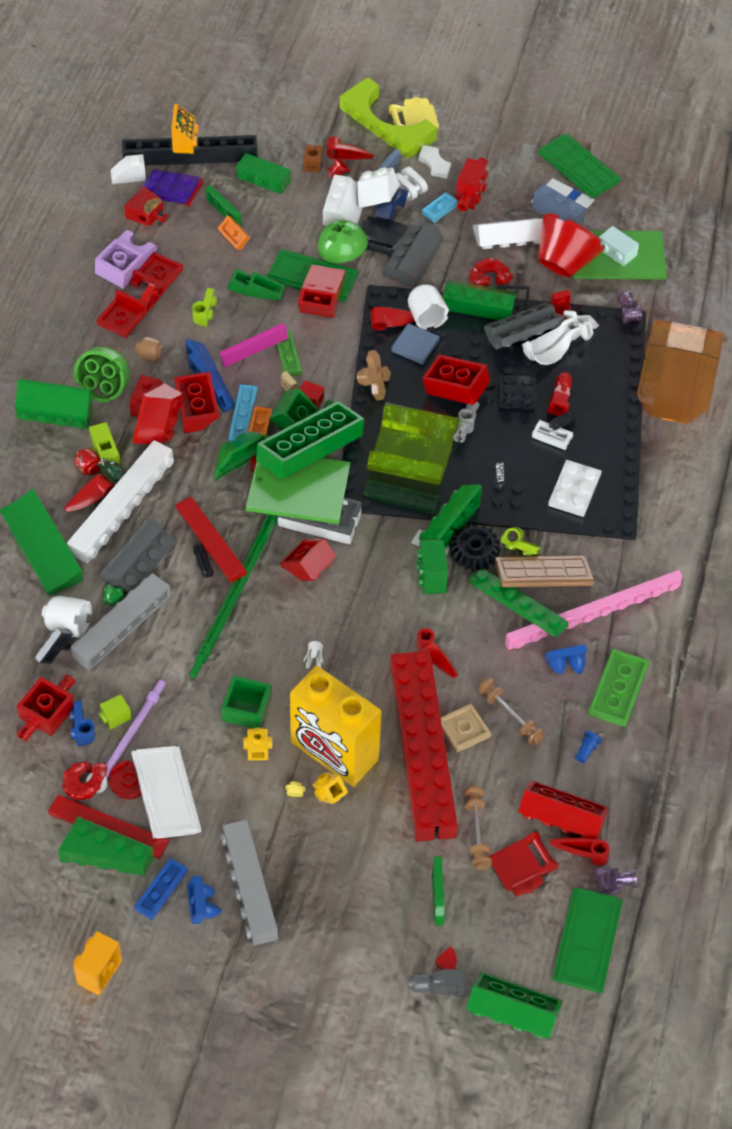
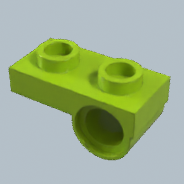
M207 288L204 301H197L192 305V317L195 324L207 327L209 320L213 319V307H216L217 296L214 294V289Z
M518 527L507 529L500 541L505 544V548L523 550L522 554L527 556L537 555L541 550V546L524 541V533ZM511 531L517 532L518 539L516 541L510 539Z

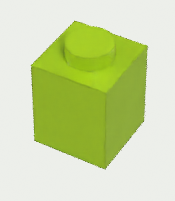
M121 694L99 704V718L103 724H107L110 730L132 719L130 708Z

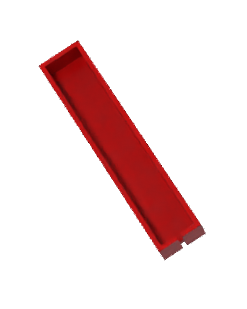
M430 650L391 654L390 670L415 842L434 840L435 827H438V840L457 838L458 824Z

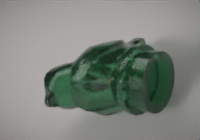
M102 458L98 463L102 474L107 479H111L113 483L117 484L126 474L124 469L120 468L119 464L115 461Z

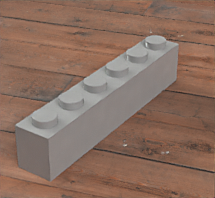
M153 573L148 578H144L137 588L131 590L126 598L116 603L108 614L103 615L94 627H90L83 637L77 639L72 644V658L90 671L171 597L170 586Z
M243 820L223 825V833L220 834L223 846H227L228 852H225L227 864L232 865L233 870H230L232 883H237L238 888L235 889L237 901L242 902L243 907L240 908L242 920L247 921L248 926H245L247 939L252 940L253 946L278 940V930L248 821Z

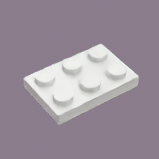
M566 460L548 506L584 517L602 471Z

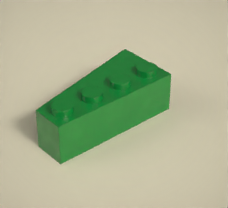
M77 817L58 850L60 862L62 863L73 862L80 866L91 865L97 866L99 869H115L118 872L140 876L146 875L154 860L153 847L80 817Z

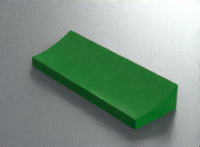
M33 488L15 502L0 509L1 516L48 596L83 581L82 570Z

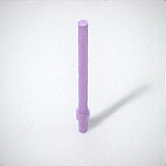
M159 680L153 691L148 693L146 702L106 764L108 768L106 778H108L111 769L118 762L151 707L158 702L159 695L166 685L164 681Z

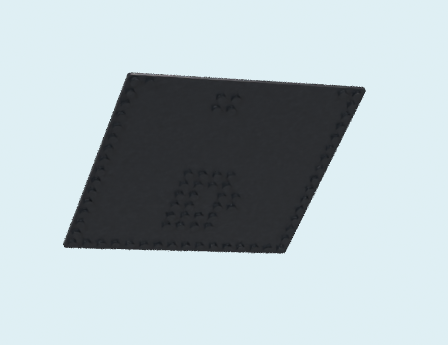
M369 285L367 287L350 407L351 410L364 418L363 434L358 439L345 445L343 461L350 462L344 498L362 502L361 514L432 520L434 516L437 517L443 504H447L450 501V497L455 490L458 491L462 485L479 484L482 486L480 507L466 524L503 528L518 527L524 530L626 540L636 539L646 332L645 311L570 304L571 310L576 311L577 316L590 315L599 324V327L593 329V335L587 341L581 336L572 340L562 358L549 365L539 364L536 360L528 359L523 352L522 344L541 337L554 329L545 330L540 335H532L524 341L514 342L509 347L495 349L487 338L484 326L498 320L448 311V319L437 328H434V326L427 327V330H425L440 336L425 363L420 364L391 352L392 346L407 325L374 330L371 324V310L375 307L410 311L408 297L413 289ZM516 299L513 314L525 310L526 299ZM529 300V308L545 302L551 304V302ZM415 321L410 323L411 325L418 327ZM376 350L380 356L381 367L387 366L391 372L389 381L384 382L386 393L383 400L375 399L372 395L371 385H360L357 381V372L361 371L362 368H368L366 359L368 351ZM439 354L484 364L488 368L490 382L477 400L479 407L476 411L474 430L471 433H467L465 441L462 443L460 439L456 442L453 437L457 430L459 412L462 409H466L467 404L428 395L425 391L422 378ZM562 372L569 373L572 378L570 396L567 400L570 404L567 412L574 410L578 413L576 420L561 427L573 433V438L570 440L569 445H567L566 450L532 438V433L539 420L550 424L551 420L559 417L547 413L549 400L555 390L556 378ZM500 375L536 376L535 409L499 408ZM566 460L602 471L584 517L548 506Z

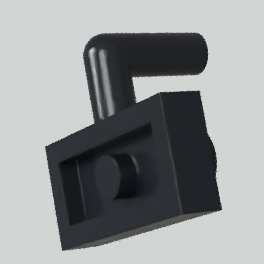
M56 628L50 634L47 642L39 649L35 659L39 663L52 664L61 650L69 651L71 645L68 641L73 635L70 629Z

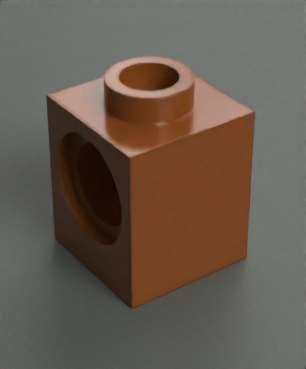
M306 145L303 171L320 172L323 146Z

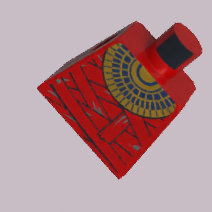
M143 187L124 206L126 219L146 226H151L156 220L165 222L168 214L164 212L163 200L146 187Z

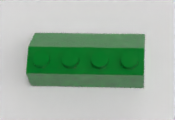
M448 280L442 298L449 311L501 320L513 314L517 292Z
M18 379L15 402L17 419L88 429L93 415L91 389Z
M479 484L462 485L458 491L455 490L450 497V501L441 507L439 515L432 518L427 530H423L418 538L420 542L444 540L446 550L451 543L452 535H455L456 530L460 531L461 527L465 526L480 507L482 486Z
M480 972L472 987L466 1010L471 1011L475 1016L491 1018L495 1023L511 1025L515 1030L531 1032L538 1038L550 1039L563 1000Z

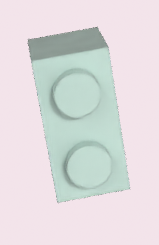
M610 227L599 236L601 240L600 245H605V250L602 253H605L622 266H625L637 256L639 243L615 227Z

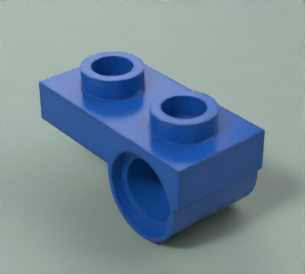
M73 701L74 709H70L71 722L74 721L75 727H71V737L76 739L77 746L91 744L96 738L94 723L90 719L83 718L82 701Z

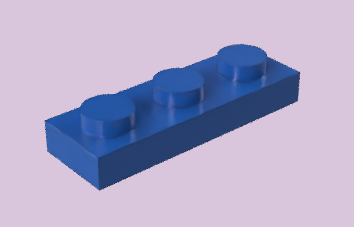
M170 858L134 906L135 911L153 920L185 877L188 868Z

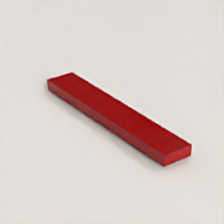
M192 497L175 505L178 513L230 583L247 575L246 569Z
M60 795L56 796L48 810L49 815L68 823L74 824L77 817H80L153 847L154 858L159 860L169 844V839L153 838L152 833Z

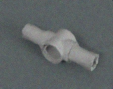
M478 402L474 405L467 404L466 409L460 410L456 426L457 430L453 437L456 442L459 439L461 443L464 442L467 433H471L474 430L476 411L479 407Z

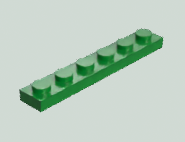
M484 568L479 569L469 577L471 585L552 636L557 637L568 628L567 620L516 588L502 587L500 579Z

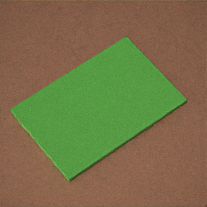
M589 230L598 238L606 232L605 230ZM621 231L639 243L635 258L625 266H622L605 253H601L573 275V278L666 280L662 231Z

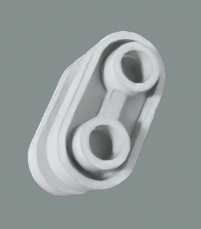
M411 167L401 170V174L396 173L400 185L398 188L409 191L407 200L412 201L418 194L421 195L428 190L426 181Z

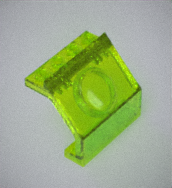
M386 403L375 449L370 451L367 469L440 485L444 478L453 446V437L456 432L458 418Z

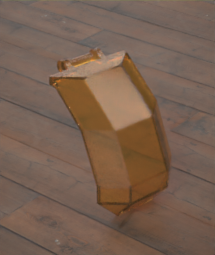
M654 320L637 391L639 400L651 417L687 424L708 411L724 338L723 333L674 321Z

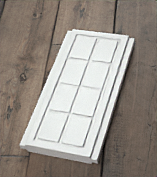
M169 746L132 751L131 754L153 838L158 839L201 833L202 830L180 748Z

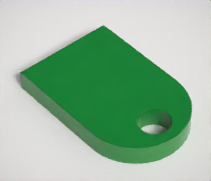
M442 856L433 857L432 895L434 926H444Z

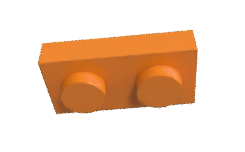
M228 215L217 228L240 251L251 238Z
M254 406L248 433L252 431L264 435L268 434L271 421L269 417L272 414V408Z

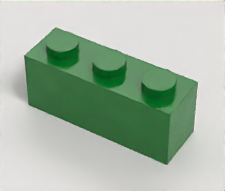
M245 153L236 166L237 178L282 194L291 182V169Z

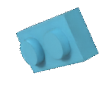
M445 192L422 209V214L435 223L457 207L458 200Z

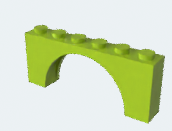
M369 77L340 95V108L343 112L349 114L354 120H357L366 129H369L377 137L384 140L389 146L399 150L400 154L408 159L420 152L423 145L429 146L437 140L438 128L426 119L408 126L391 125L378 119L372 113L370 107L379 98V85Z

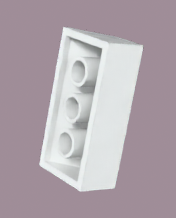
M542 218L474 224L473 230L477 246H482V249H491L493 245L510 247L509 243H516V246L526 245L528 241H533V244H539Z

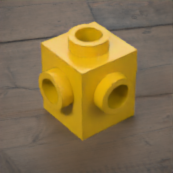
M248 729V737H244V749L248 751V761L268 760V749H272V737H268V729Z
M323 773L312 784L316 790L314 793L318 800L330 804L339 801L348 793L339 775Z

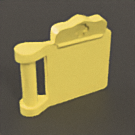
M414 97L406 99L403 106L392 104L388 107L394 125L408 126L426 119L439 129L434 106L429 105L427 98ZM400 112H402L405 125L400 123L398 115Z

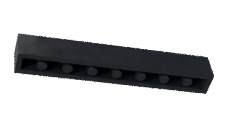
M257 135L197 137V147H194V153H173L172 138L123 139L122 155L124 158L126 156L143 154L144 165L240 162L245 153L258 157Z

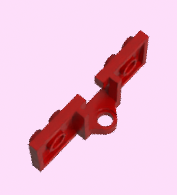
M153 252L138 271L134 269L132 272L133 277L130 279V285L138 288L142 282L148 284L145 292L142 293L141 299L139 300L123 291L117 290L114 300L96 320L97 325L128 338L184 270L183 265Z

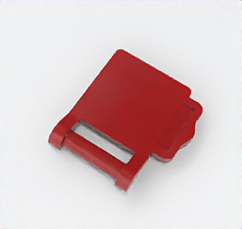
M538 831L488 856L492 859L491 866L506 891H512L517 897L525 893H532L536 887L543 884L541 875L552 872L559 867L556 860H552L541 842V836ZM529 844H534L545 862L544 866L541 867L528 847Z

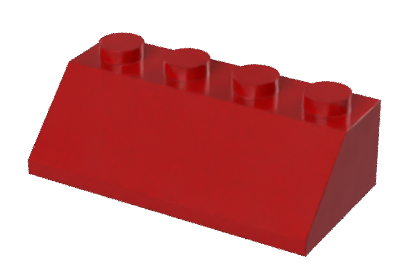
M532 780L524 791L518 813H521L524 818L534 820V818L540 820L546 826L560 827L563 832L569 834L574 832L581 835L582 838L597 839L610 807Z

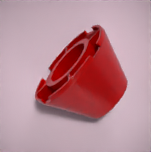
M546 213L542 218L538 261L543 266L561 276L571 278L604 252L605 245L601 246V240L589 230L569 219L566 222L558 219L559 215Z

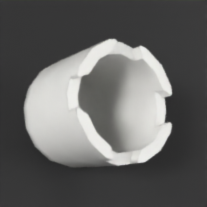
M420 285L411 291L408 297V305L419 328L424 330L432 326L437 328L448 319L447 313L449 308L434 286Z
M55 596L42 609L45 625L51 631H54L56 628L70 629L73 633L72 637L79 638L83 637L89 628L90 623L86 622L88 614H92L90 601L66 596Z

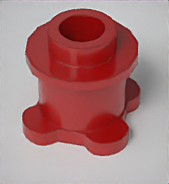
M336 158L334 159L335 164L328 168V175L332 179L334 175L342 176L345 172H350L345 163Z

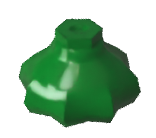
M111 584L104 587L103 603L105 605L112 606L120 602L124 597V588L112 586Z

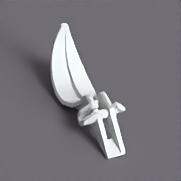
M564 311L567 319L558 328L530 342L523 343V352L528 359L536 360L539 364L549 365L555 363L565 354L572 340L579 336L585 341L589 340L593 335V329L599 327V324L590 315L577 316L576 311Z

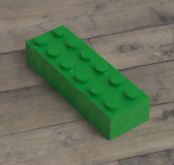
M337 401L257 443L256 461L280 479H284L361 437L363 434L364 418L340 401Z

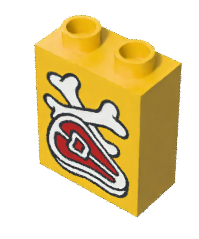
M316 665L290 692L291 743L335 775H339L349 785L355 787L379 760L382 710Z

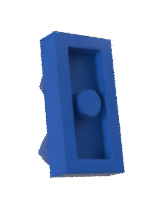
M586 644L548 651L544 654L545 662H549L551 668L556 673L562 674L566 666V658H568L571 667L581 675L585 667Z
M193 876L187 884L191 923L200 924L203 919L217 916L222 910L215 904L205 901V899L215 893V890L210 885L202 882V876Z

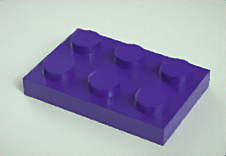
M153 170L143 187H146L163 201L186 204L200 180L198 176Z

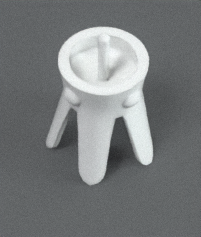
M312 641L308 644V652L303 660L304 662L307 658V669L310 668L312 660L315 658L317 666L321 668V662L324 664L322 643Z

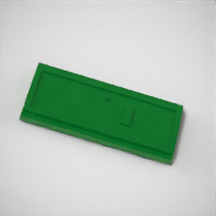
M563 134L538 150V154L591 199L599 196L621 181V178L568 134Z
M285 249L279 251L268 272V278L301 290L311 265L346 270L339 301L345 302L358 278L359 270Z
M573 888L552 977L553 981L596 993H603L623 900L581 888Z

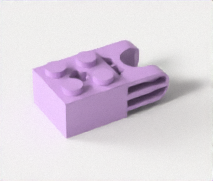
M126 230L118 239H114L95 258V274L123 289L130 283L134 269L138 271L151 254L157 251V245L152 242H148L143 246L134 245V233Z

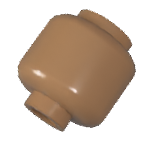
M144 337L142 341L138 340L135 351H138L140 359L155 362L156 359H160L163 346H161V342L157 339Z

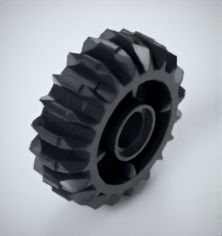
M470 524L467 528L462 526L460 531L456 530L455 535L451 537V543L449 544L450 555L453 557L454 562H458L459 567L464 566L465 571L471 568L474 572L475 569L481 570L483 567L488 570L490 565L494 566L495 557H499L501 551L500 541L497 539L496 533H492L491 529L485 530V525L482 528L478 527L477 524L475 527H472Z

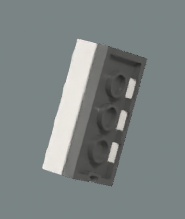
M344 498L339 524L278 516V526L351 544L355 527H357L361 517L362 502Z

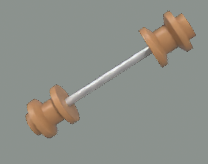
M493 678L482 680L479 684L478 692L481 695L486 694L488 696L487 702L493 703L498 700L522 725L519 734L522 737L527 736L529 738L528 744L531 746L540 744L544 740L545 731L543 729L537 730L534 720L525 723L500 698L504 690L502 687L496 688L494 686L495 680Z
M471 785L463 791V796L468 799L464 804L465 809L474 811L477 845L470 848V854L475 857L471 860V866L476 868V870L482 871L492 865V859L487 857V854L491 851L490 846L481 844L478 811L485 807V801L480 799L484 795V790L476 785Z

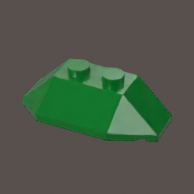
M251 431L247 434L242 433L235 438L236 440L231 443L228 441L221 445L217 455L213 481H217L250 462V459L257 455V443L270 436Z

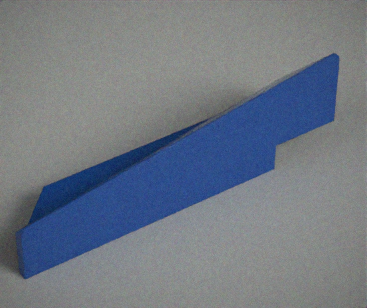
M190 339L185 340L189 368L194 374L210 372L216 402L224 413L235 408V402L205 344Z

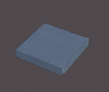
M407 324L392 346L391 352L424 364L439 342L440 336Z

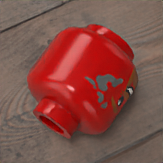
M85 448L76 453L74 464L82 474L86 476L95 475L101 469L100 457L93 449Z

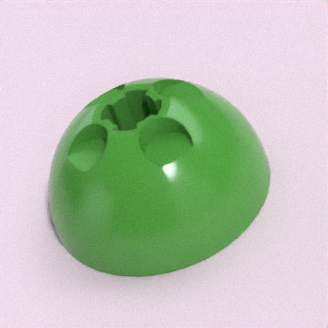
M338 220L328 224L322 230L318 239V253L323 260L330 263H345L354 260L368 246V238L364 230L358 224L348 220Z

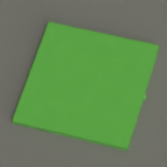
M321 458L284 479H280L256 462L245 511L339 524L350 462Z

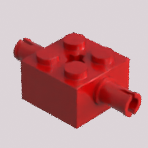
M482 157L478 160L467 158L457 179L456 200H458V210L463 212L467 208L474 210L476 205L480 204L482 192L485 193L487 189V183L485 182L489 173L486 170L488 165L487 159Z
M66 674L58 685L40 677L17 704L19 718L26 722L20 731L17 732V736L21 740L23 739V741L27 742L36 729L52 737L70 715V709H74V696L68 692L76 682L72 676L69 677Z

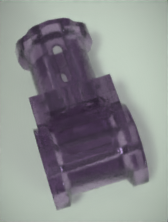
M629 291L621 292L617 300L621 303L622 322L625 324L627 321H642V310L637 301H633V294Z
M602 867L594 871V877L597 878L598 882L597 893L606 895L620 891L621 887L632 886L637 888L638 886L635 869L619 872V868Z

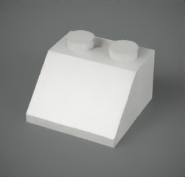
M383 167L377 171H366L358 180V205L360 208L391 201L400 186L393 167L388 169Z

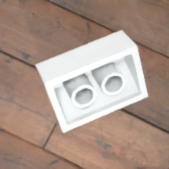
M334 175L323 209V225L327 226L338 220H348L358 224L363 207L360 208L358 205V184L351 177Z

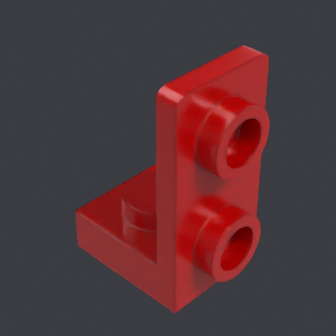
M569 290L552 293L551 305L554 306L556 313L564 316V320L567 319L564 311H572L569 306L571 299Z

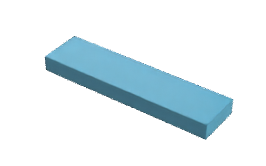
M244 384L239 386L228 437L230 443L235 441L238 435L248 433L258 386Z

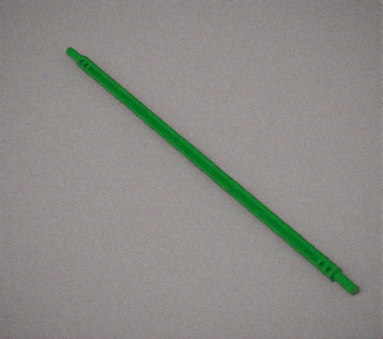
M327 400L324 408L333 404V401ZM267 515L242 564L247 571V575L233 582L195 657L196 661L189 673L191 678L196 679L202 665L206 664L278 520V515Z

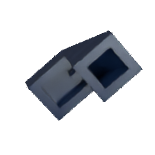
M398 188L391 201L378 204L375 216L393 220L396 206H405L409 191Z

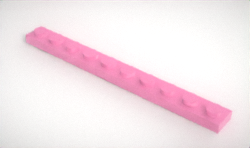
M677 570L558 615L568 621V628L566 629H572L580 623H588L599 616H606L615 610L625 609L631 604L641 603L645 599L657 597L663 592L676 590L680 587L683 575ZM532 624L507 633L505 645L508 650L518 649L524 644L537 642L543 637L552 635Z

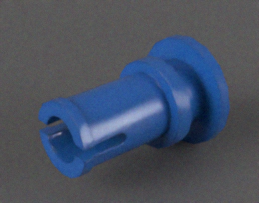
M591 731L584 732L585 738L582 739V745L574 756L581 763H586L592 750L597 748V744L602 743V739Z

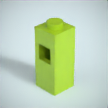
M107 422L90 426V439L95 452L99 455L100 460L102 459L105 462L103 465L101 463L102 471L121 467L119 453Z

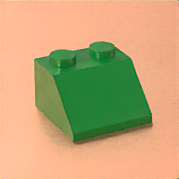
M297 387L283 393L269 419L280 430H284L320 411V409Z

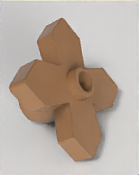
M376 350L368 351L366 358L368 368H362L361 371L357 372V381L360 385H371L372 395L375 399L383 400L386 393L384 382L389 381L391 372L387 366L381 367L380 356Z

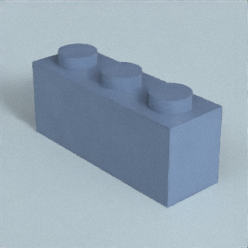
M545 184L534 193L532 208L544 215L546 213L559 215L558 219L565 222L569 219L579 225L583 223L584 206Z

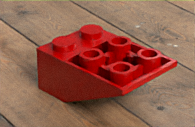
M311 265L298 301L300 313L334 318L346 270Z

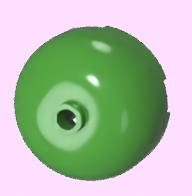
M98 346L89 349L78 358L74 367V378L76 384L79 383L81 388L91 389L92 400L110 402L119 397L127 388L130 380V369L126 359L118 351L110 347ZM100 384V390H101L104 394H110V395H107V396L97 395V394L93 391V389Z

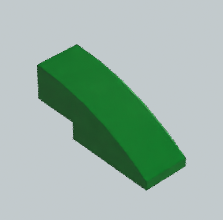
M235 268L227 289L250 297L280 300L286 285L253 271L252 275Z

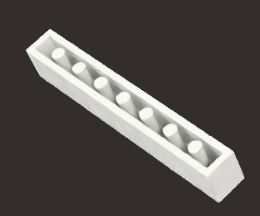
M153 440L67 542V546L75 558L88 564L91 559L97 556L99 549L107 544L110 536L118 531L124 519H127L134 507L141 503L142 498L151 491L154 483L162 478L164 471L172 466L174 458L171 448Z

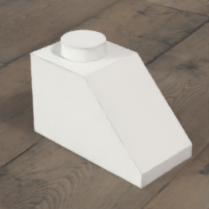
M143 154L126 156L111 169L112 184L146 181Z

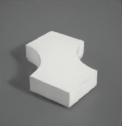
M423 145L419 154V162L425 163L430 168L431 176L447 179L451 163L440 157L439 148Z

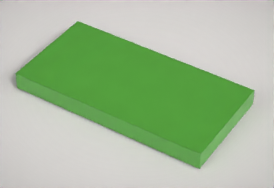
M612 648L588 715L626 727L650 661Z

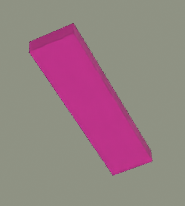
M282 323L219 352L222 365L225 368L288 339L286 326Z

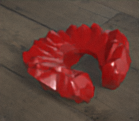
M490 257L478 261L469 274V282L486 287L490 283V277L484 276L487 272L497 274L496 284L498 286L507 285L513 278V274L510 273L507 265L499 259L495 260Z
M89 761L73 764L62 775L64 783L61 787L64 788V792L71 799H91L100 790L102 780L107 776L106 771L108 768L106 763L97 762L93 767ZM84 772H93L89 781L86 783L80 782Z

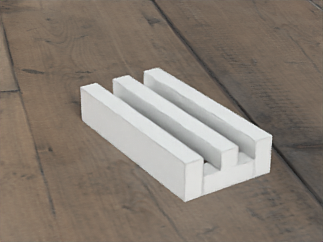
M539 420L532 433V438L566 450L567 445H569L570 440L573 438V433L562 428L554 431L549 427V423Z

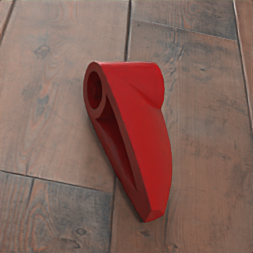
M329 137L326 141V155L331 159L364 160L373 159L374 157L373 153L365 149L341 143L338 137Z
M375 307L371 310V324L374 330L403 326L415 321L410 311L386 307Z
M96 475L64 507V511L79 510L95 503L102 497L105 498L115 485L104 475Z
M429 628L419 630L417 634L418 651L430 650L432 663L452 678L457 677L458 674L453 664L435 642V633Z
M587 838L550 839V846L576 856L591 858L592 863L596 866L606 865L609 861L610 849L608 843L604 840Z

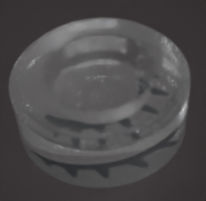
M504 462L496 464V477L498 481H504L505 479Z

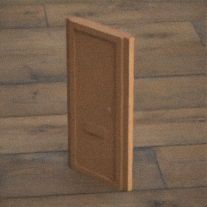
M584 555L495 557V566L502 587L594 585L593 576Z

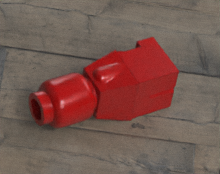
M562 372L556 378L555 390L549 400L547 413L561 416L567 412L570 404L567 400L570 396L572 378L569 373Z

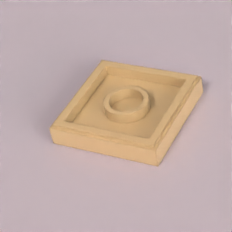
M472 704L441 717L443 733L456 753L491 737V732Z

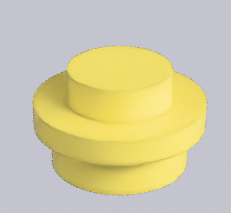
M290 782V785L285 786L287 795L291 797H303V792L306 791V788L300 782Z

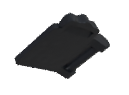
M369 216L362 223V229L368 238V246L365 251L371 250L388 255L390 258L407 231L408 225L380 217L375 219ZM370 242L377 243V244H380V245H384V246H387V247H391V249L386 248V247H382V246H379V245H375V244H372V243H370Z

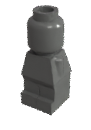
M444 969L432 973V976L429 973H414L413 976H408V989H413L415 993H428L431 990V993L440 995L457 994V997H464L466 990L465 970Z

